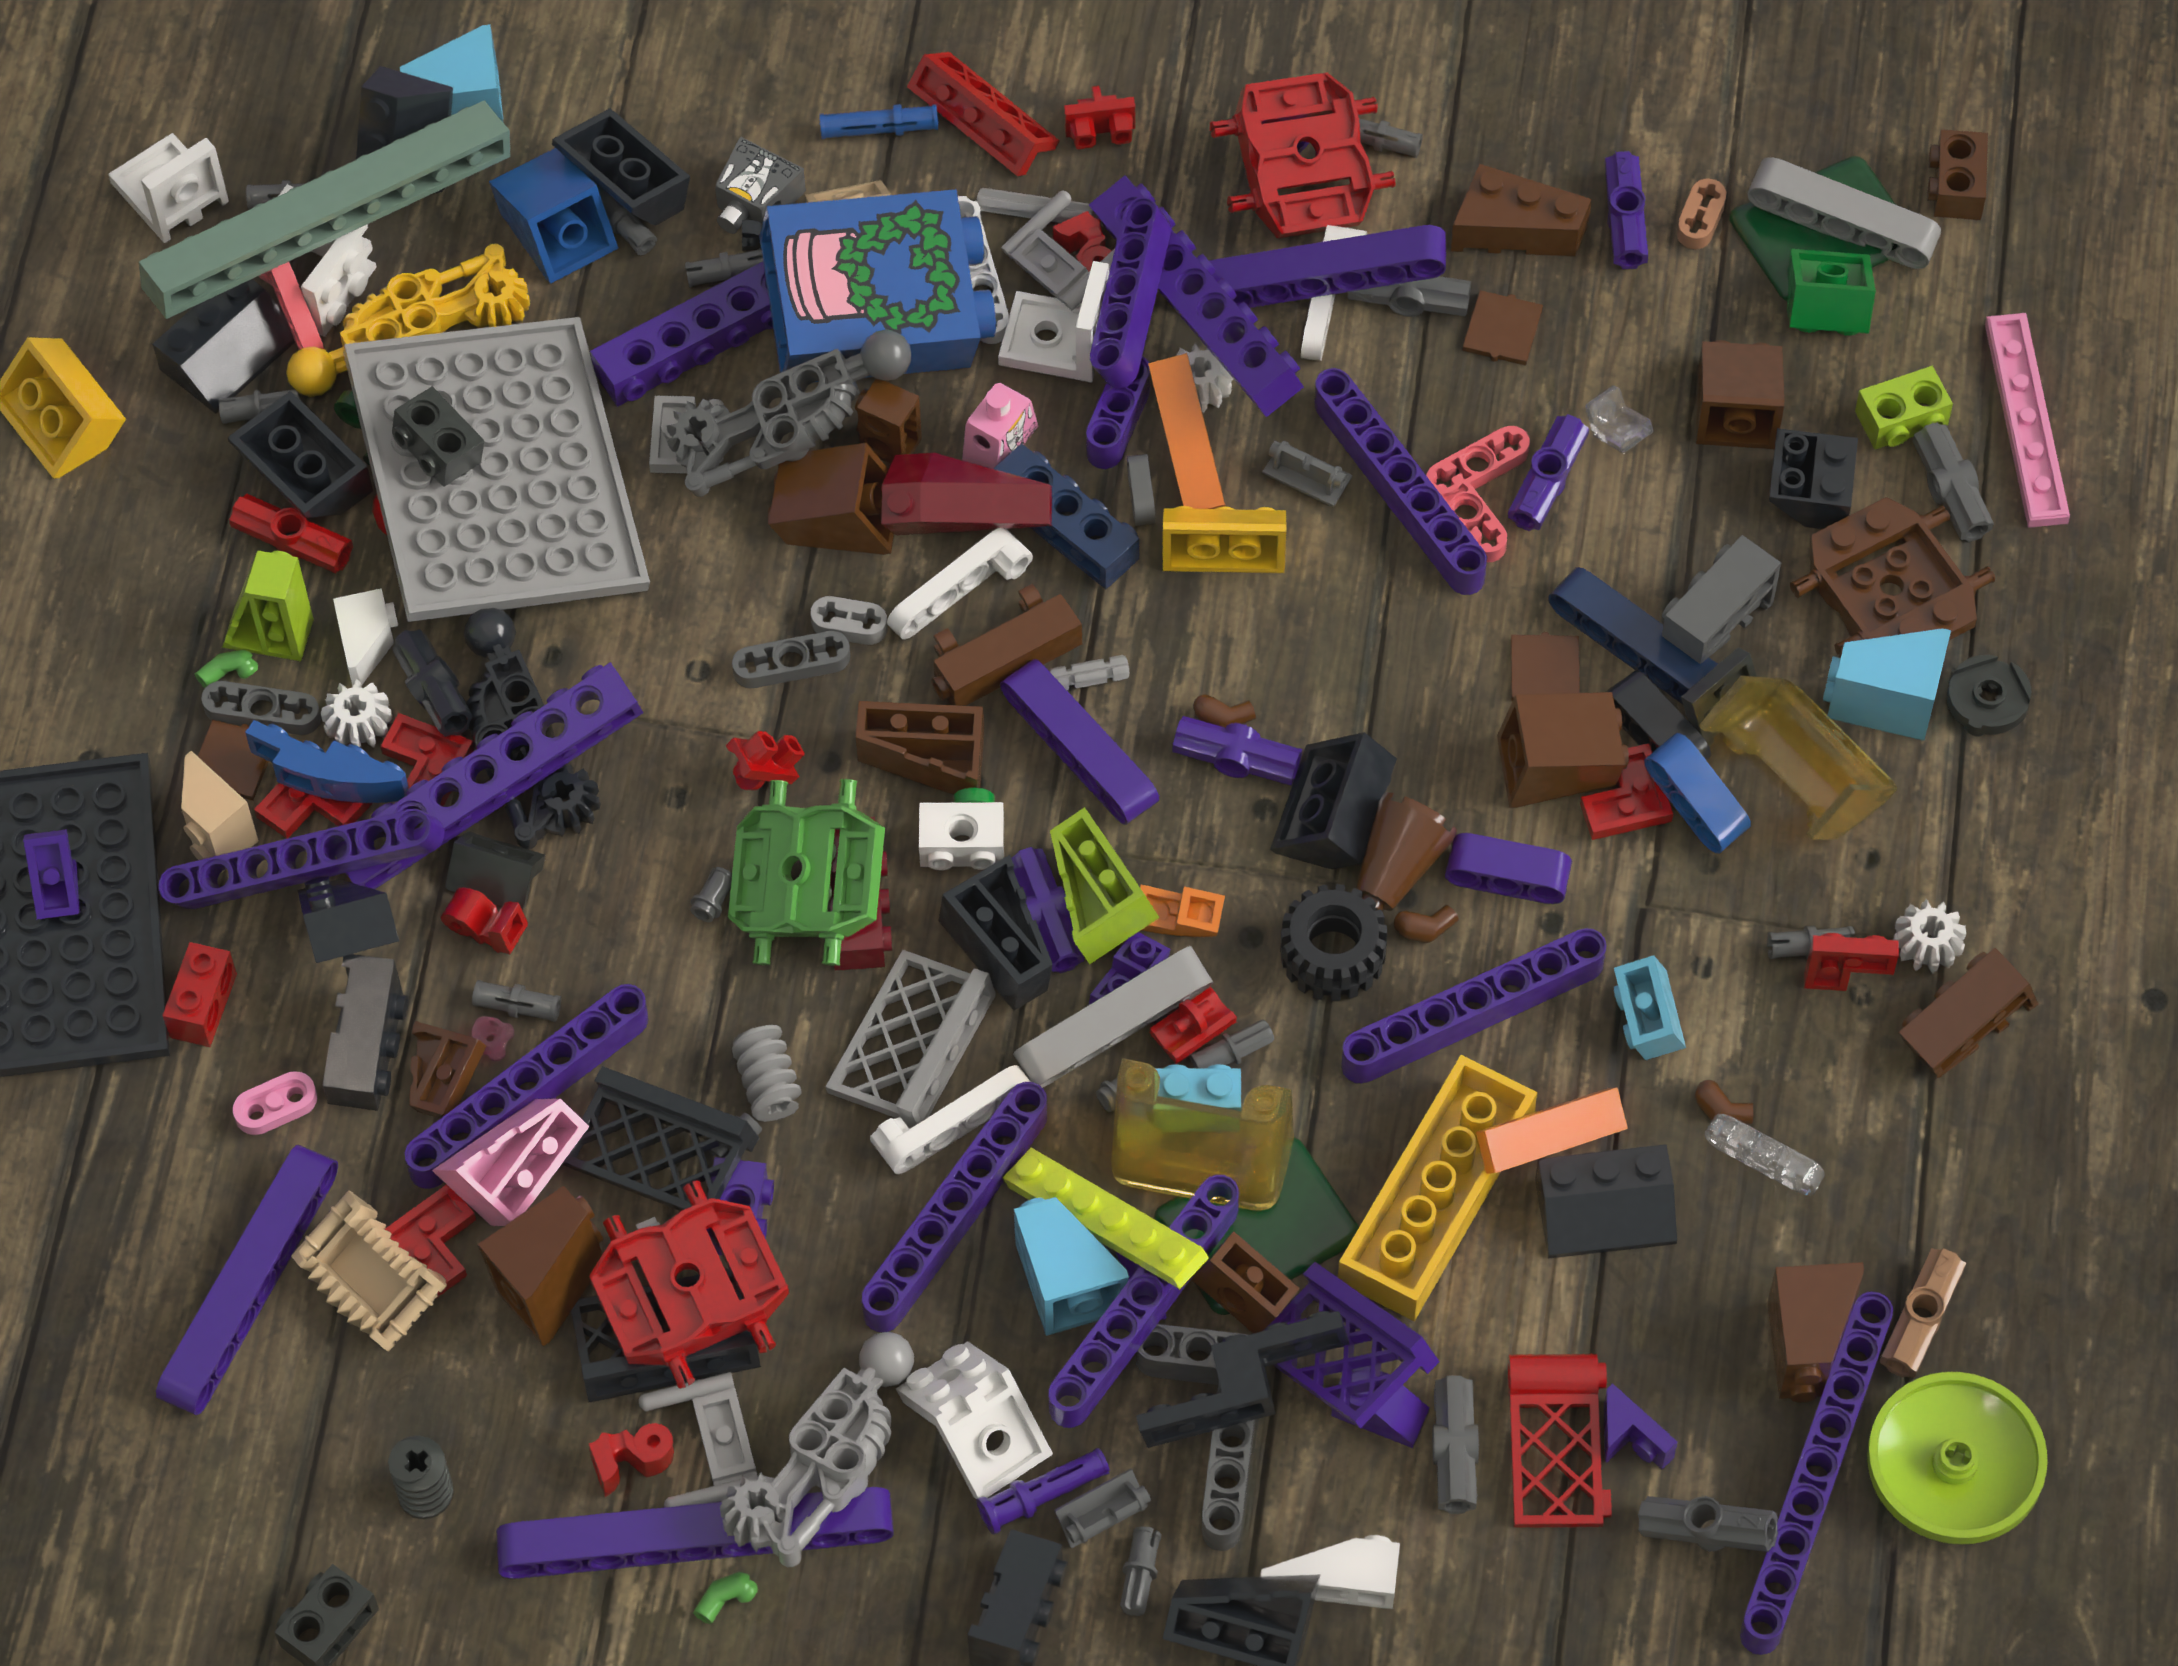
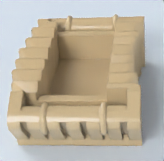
M348 1190L335 1206H331V1211L310 1235L305 1236V1240L291 1257L302 1269L311 1272L308 1279L319 1283L317 1291L328 1295L326 1303L338 1307L337 1313L348 1317V1323L360 1327V1331L370 1334V1337L381 1347L390 1351L395 1345L394 1341L398 1342L403 1335H407L408 1329L412 1326L411 1322H416L421 1316L420 1312H424L429 1306L433 1305V1301L438 1297V1291L442 1292L447 1286L446 1279L440 1273L428 1269L427 1265L408 1256V1251L399 1248V1243L390 1239L392 1233L384 1230L386 1224L376 1220L378 1212L371 1205Z

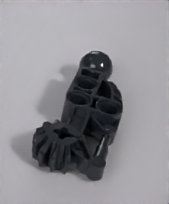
M497 608L480 609L471 614L464 629L465 643L471 651L489 660V662L485 663L487 671L481 675V681L470 686V698L466 701V705L473 715L469 723V730L471 731V738L475 748L487 736L492 734L500 735L511 728L512 722L519 715L527 711H533L534 713L544 706L520 650L512 652L510 649L515 640V624L507 613ZM517 696H527L522 702H512ZM552 725L547 728L546 737H555ZM522 745L516 747L511 753V760L519 761L524 759L529 753V746ZM567 763V765L562 766L534 785L529 821L520 801H517L516 797L505 804V810L515 830V837L519 847L529 850L534 848L538 840L544 838L547 833L563 837L567 828L572 827L576 833L580 834L581 822L593 824L595 819L593 811L600 810L601 806L600 799L597 797L599 789L594 780H589L588 772L584 768L574 773L573 767ZM486 768V774L489 780H491L494 776V769Z

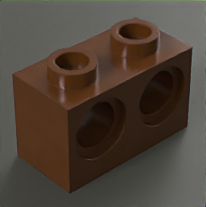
M1941 129L1938 145H1930L1928 167L1935 168V177H1929L1927 200L1934 201V217L1981 220L1986 200L1988 133Z
M879 379L874 380L869 390L863 389L855 403V411L858 414L857 432L859 433L860 444L867 443L881 460L890 464L895 455L913 454L922 440L919 396Z

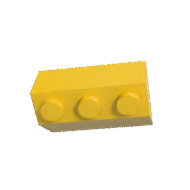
M27 337L0 380V411L53 478L64 476L106 450L126 421L123 414L62 338Z
M1189 506L1164 508L1163 571L1285 573L1286 510H1274L1269 507H1262L1256 510H1235L1231 507L1194 509Z

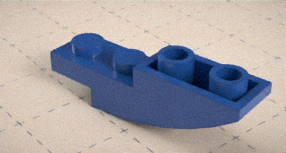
M253 720L245 732L251 753L272 762L277 782L295 790L322 798L357 803L395 802L407 796L406 792L409 786L405 772L398 765L390 761L382 763L369 757L363 749L356 745L349 744L345 746L334 740L327 751L324 752L320 746L311 741L305 740L301 742L290 737L285 730L275 724L266 726L256 720Z

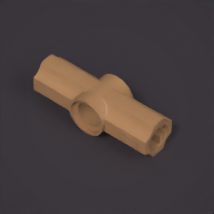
M1931 1248L1916 1283L1907 1296L1904 1309L1881 1356L1880 1363L1889 1372L1902 1378H1915L1929 1345L1940 1327L1942 1317L1966 1266V1263L1956 1253L1944 1248ZM1915 1308H1925L1933 1316L1923 1318L1918 1316L1913 1310Z

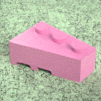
M535 1099L432 1171L491 1226H505L527 1211L589 1126L561 1099Z

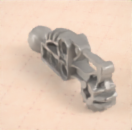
M882 1332L874 1334L866 1340L859 1354L861 1370L858 1374L843 1368L789 1434L791 1458L776 1478L764 1477L760 1473L757 1480L751 1482L742 1476L740 1487L728 1486V1491L726 1492L727 1499L722 1500L720 1505L721 1517L723 1518L724 1531L727 1533V1536H734L735 1542H737L739 1547L751 1542L752 1547L757 1552L758 1548L770 1546L774 1554L779 1556V1561L783 1566H796L801 1560V1551L820 1529V1524L829 1513L843 1510L852 1498L859 1496L865 1491L868 1485V1475L875 1468L877 1461L883 1456L885 1452L884 1445L889 1442L891 1436V1414L883 1406L882 1400L877 1395V1390L881 1386L898 1385L909 1376L914 1364V1353L906 1339L896 1333ZM812 1487H820L823 1501L809 1517L802 1521L791 1535L794 1508Z

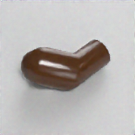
M1203 694L1198 696L1193 703L1195 715L1200 721L1226 728L1231 723L1244 724L1256 719L1254 708L1249 700L1229 707L1216 698Z
M1445 905L1432 916L1401 911L1395 916L1393 924L1401 936L1410 940L1430 943L1457 923L1459 918L1449 905Z
M1704 1080L1698 1084L1695 1093L1696 1102L1712 1122L1753 1124V1103L1730 1102L1719 1088V1085L1713 1080Z

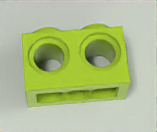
M1930 366L1859 390L1855 413L1876 450L1885 446L1895 447L1901 445L1909 438L1914 437V434L1921 431L1926 425L1938 422L1941 425L1947 426L1953 403L1934 367ZM1918 403H1925V404H1927V405H1929V406H1922V405H1919ZM1883 415L1890 416V417H1892L1893 419H1887V418H1884V417H1882V416H1883Z

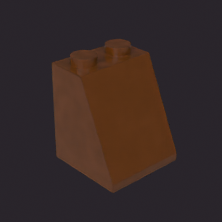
M1725 340L1702 341L1698 371L1696 444L1775 449L1777 428L1780 429L1784 411L1783 346H1771L1767 343L1738 344Z
M867 443L808 451L800 460L782 462L779 464L778 471L774 475L775 488L772 505L768 509V524L787 545L882 555L891 554L894 533L881 524L882 483L889 469Z
M1612 692L1515 695L1497 734L1509 808H1518L1616 785L1623 769L1628 767L1629 752L1627 745L1621 743L1622 714L1619 708H1615Z
M562 1186L478 1244L497 1293L542 1346L551 1342L591 1282L589 1275L603 1255L599 1245L603 1241V1237L591 1221L595 1217L594 1212L581 1195L574 1198L565 1186Z
M1863 1262L1775 1267L1767 1303L1779 1399L1791 1398L1794 1402H1809L1822 1396L1854 1303L1857 1300L1864 1274Z

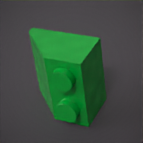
M1790 249L1787 296L1789 327L1809 333L1818 330H1828L1848 336L1856 335L1857 333L1869 334L1876 293L1870 255Z

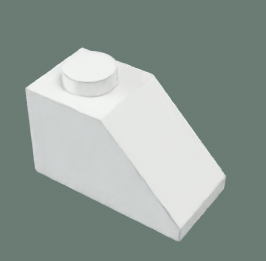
M382 588L333 599L352 686L356 679L363 685L394 644L391 628L398 626L393 602L385 604Z

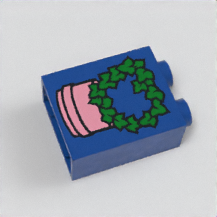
M957 189L766 207L759 239L780 373L837 348L848 359L861 353V348L867 337L875 331L886 329L904 336L910 345L911 363L904 374L971 368L980 339L994 338L996 315L992 293L990 290L973 291L969 265L982 264L984 243L982 227L978 216L961 217Z

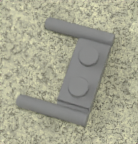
M1060 191L1017 231L1001 249L1016 264L1073 311L1083 301L1090 272L1042 231L1071 203L1070 194L1066 191ZM1115 248L1101 261L1102 263L1109 264V272Z
M731 1372L697 1380L690 1386H688V1383H685V1388L673 1386L645 1393L639 1397V1406L643 1411H650L693 1400L714 1484L712 1487L669 1497L664 1502V1508L722 1502V1500L727 1499L726 1492L728 1491V1486L740 1487L742 1476L750 1482L756 1481L758 1478Z

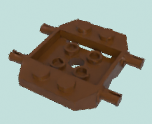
M1885 497L1811 535L1810 572L1790 582V589L1792 593L1795 592V597L1799 598L1816 588L1825 602L1840 613L1851 637L1834 645L1837 655L1840 654L1839 658H1841L1845 642L1942 628L1951 630L1949 640L1975 627L1977 621L1974 598L1976 590L1995 582V575L1993 571L1990 572L1991 568L1986 566L1970 576H1964L1930 531L1950 521V515L1947 510L1945 511L1943 505L1925 515H1918L1917 512ZM1899 539L1903 541V544L1889 549L1888 552L1864 564L1857 565L1854 569L1839 577L1835 573ZM1886 583H1893L1898 585L1902 592L1894 596L1887 595L1881 590L1880 586Z

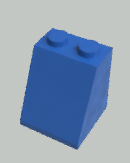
M556 148L489 181L501 215L550 284L619 249L597 185Z

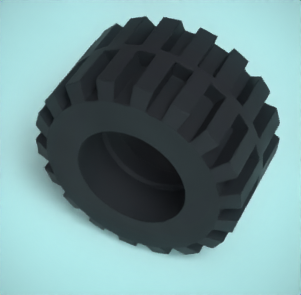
M1336 884V890H1328L1327 885L1318 886L1317 893L1313 894L1310 890L1302 893L1301 902L1294 900L1289 905V913H1285L1282 920L1280 946L1282 967L1287 968L1286 976L1290 982L1298 980V989L1304 994L1310 989L1314 991L1313 998L1322 1000L1323 995H1330L1331 1001H1340L1343 994H1347L1348 998L1351 999L1358 996V988L1363 989L1365 992L1371 988L1373 978L1378 979L1382 973V964H1385L1387 925H1384L1385 917L1381 910L1375 911L1376 902L1371 897L1363 900L1362 891L1353 888L1350 893L1345 891V885ZM1325 932H1340L1353 939L1356 946L1344 953L1329 954L1317 949L1311 943V940Z

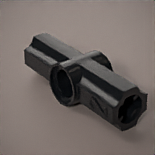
M421 629L415 631L405 630L395 638L396 642L392 650L408 677L405 679L408 689L420 705L427 710L436 728L444 737L461 735L470 728L469 723L473 715L457 689L460 686L457 677L446 662L438 656L427 635Z

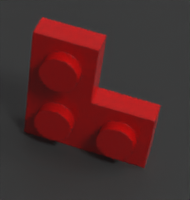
M400 713L396 716L380 746L383 755L414 766L407 779L409 788L419 781H430L442 773L441 769L446 763L457 757L465 758L475 749L473 740L457 735L444 737L435 726ZM451 792L446 793L442 797L441 806L444 807Z
M1649 743L1628 748V767L1623 769L1616 783L1617 789L1581 797L1580 806L1592 840L1672 822L1673 812L1669 800L1650 776L1644 764V760L1652 754Z
M278 783L254 808V812L259 820L288 839L314 810L335 825L342 826L356 822L373 803L346 802L322 798Z
M1826 933L1821 936L1813 935L1804 973V989L1847 991L1851 972L1894 975L1899 957V941L1887 940L1885 937L1877 935L1865 938H1849L1838 933Z
M447 1184L384 1229L392 1233L390 1239L398 1242L399 1248L409 1252L408 1256L427 1265L428 1269L440 1273L446 1279L447 1286L442 1292L438 1291V1297L467 1276L465 1268L444 1243L476 1221V1217L466 1202Z

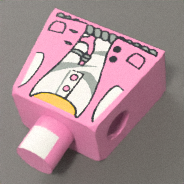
M996 383L988 391L986 397L966 423L962 460L993 469L1021 443L1024 445L1038 427L1032 401L1002 383Z

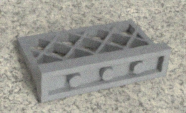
M902 950L825 1086L827 1092L895 1118L901 1117L909 1129L927 1119L996 996L989 973L975 968L971 973ZM908 966L923 970L927 977L925 980L903 987L901 983V978ZM950 981L963 984L957 995L940 1001L936 986ZM931 989L936 1002L912 1011L907 997ZM903 999L908 1013L884 1022L881 1014L885 1006ZM940 1012L943 1021L939 1028L921 1035L916 1021ZM912 1023L917 1037L893 1045L888 1032ZM884 1033L888 1048L865 1056L862 1047L866 1040ZM921 1047L924 1055L920 1062L901 1069L897 1055ZM893 1058L897 1072L873 1080L869 1066ZM865 1069L869 1080L868 1083L855 1088L842 1085L847 1074ZM902 1082L904 1091L896 1104L880 1099L877 1090Z

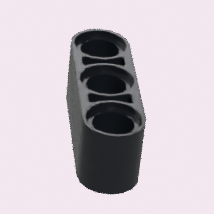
M1632 672L1605 691L1612 692L1615 708H1619L1622 714V728L1638 745L1649 743L1653 753L1675 733H1680L1696 746L1706 761L1710 759L1711 751L1702 735L1642 672Z

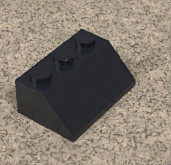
M380 66L361 87L356 159L379 150L397 139H402L424 129L431 123L439 122L451 116L453 87ZM443 188V189H441V190H439V191H437V192H435V193L443 192V190H444L445 188Z
M611 108L552 139V145L633 215L656 226L684 210L690 176Z
M251 279L195 305L153 343V348L159 369L216 414L219 412L220 398L235 397L293 345L295 340L283 311L267 290Z
M291 391L227 437L228 442L305 518L342 515L373 492L367 465Z
M1365 732L1306 745L1270 850L1278 855L1331 870L1361 864L1365 856L1379 801L1382 795L1386 793L1387 787L1391 782V775L1397 758Z
M1667 1144L1538 1159L1535 1184L1548 1259L1677 1244L1674 1183Z

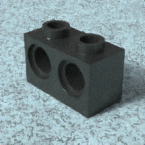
M433 386L394 410L392 426L394 440L402 449H408L418 460L422 470L428 476H434L443 487L481 464L485 440Z
M334 1564L325 1573L320 1572L313 1577L306 1588L304 1598L296 1607L291 1606L286 1609L276 1625L275 1635L280 1647L305 1666H332L379 1610L374 1594ZM336 1595H346L349 1597L347 1602L340 1607H330L327 1605L329 1600ZM307 1629H317L320 1631L318 1636L312 1641L303 1642L298 1640L301 1633Z

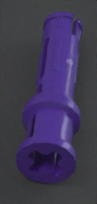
M1095 1448L1092 1452L1026 1483L1023 1480H1015L1010 1483V1488L992 1497L986 1498L981 1496L976 1500L977 1506L986 1527L991 1534L995 1535L1000 1532L1001 1526L1022 1516L1026 1519L1033 1517L1034 1513L1037 1512L1036 1507L1065 1493H1069L1103 1475L1110 1474V1469L1101 1450Z

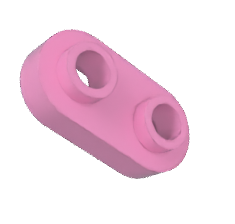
M295 1071L285 1073L243 1092L237 1097L233 1105V1115L238 1127L247 1134L260 1135L308 1114L317 1102L314 1082L305 1073ZM295 1094L303 1095L302 1099L298 1102L289 1101L290 1097ZM254 1112L264 1113L257 1120L250 1119L251 1114Z

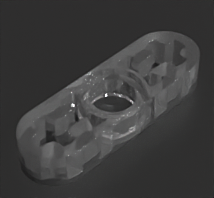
M1716 1114L1705 1131V1138L1713 1147L1798 1193L1813 1195L1825 1177L1824 1170L1814 1160L1729 1115Z

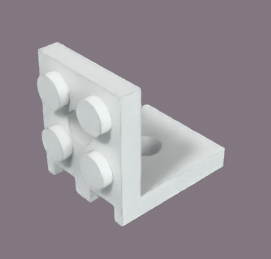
M171 133L108 174L111 184L164 243L171 239L169 230L185 220L189 226H192L203 219L201 209L216 199L222 206L229 202L216 149L207 138L187 149Z
M287 184L279 196L294 187ZM368 225L312 250V252L323 258L302 284L301 289L317 331L324 337L333 325L336 326L342 321L347 306L355 296H360L367 286L368 278L377 268L375 262L366 259L373 250L371 241L362 237Z
M1093 261L1083 301L1073 311L1057 298L1016 291L998 356L999 365L1092 382L1094 367L1090 361V351L1109 276V264ZM1049 329L1054 331L1057 336L1052 340L1043 341L1037 338L1036 334L1041 330Z
M969 1342L949 1348L943 1354L942 1359L928 1368L914 1371L907 1377V1382L896 1388L904 1404L937 1427L975 1499L981 1496L988 1498L1053 1455L1009 1369ZM996 1430H1002L1004 1434L1002 1444L997 1449L988 1451L986 1448L988 1436Z

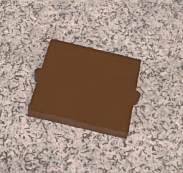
M1480 290L1463 344V351L1490 357L1494 362L1500 359L1527 365L1543 311V305L1516 299L1513 294L1503 296Z
M1542 632L1541 635L1511 634V701H1513L1516 694L1580 693L1579 636L1549 635L1548 632Z
M212 720L198 757L242 798L254 800L269 761L251 753L245 734L249 728L247 724L237 726Z

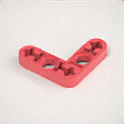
M284 263L259 275L262 280L273 286L298 349L312 346L324 349L290 263Z
M1517 426L1500 428L1434 464L1426 474L1454 512L1462 505H1469L1476 509L1477 515L1474 518L1462 519L1459 517V519L1485 551L1487 562L1497 561L1504 556L1507 546V532L1475 489L1526 461L1529 453V436L1527 432ZM1508 442L1512 446L1518 444V450L1514 451L1511 447L1504 449V443ZM1498 454H1499V461H1497V459H1496V455H1498ZM1472 458H1482L1487 461L1489 466L1479 472L1471 470L1466 463ZM1456 468L1459 469L1458 475H1456ZM1441 478L1444 482L1451 480V487L1447 488L1444 484L1437 485V479ZM1482 533L1489 541L1496 539V545L1492 547L1489 543L1481 544Z

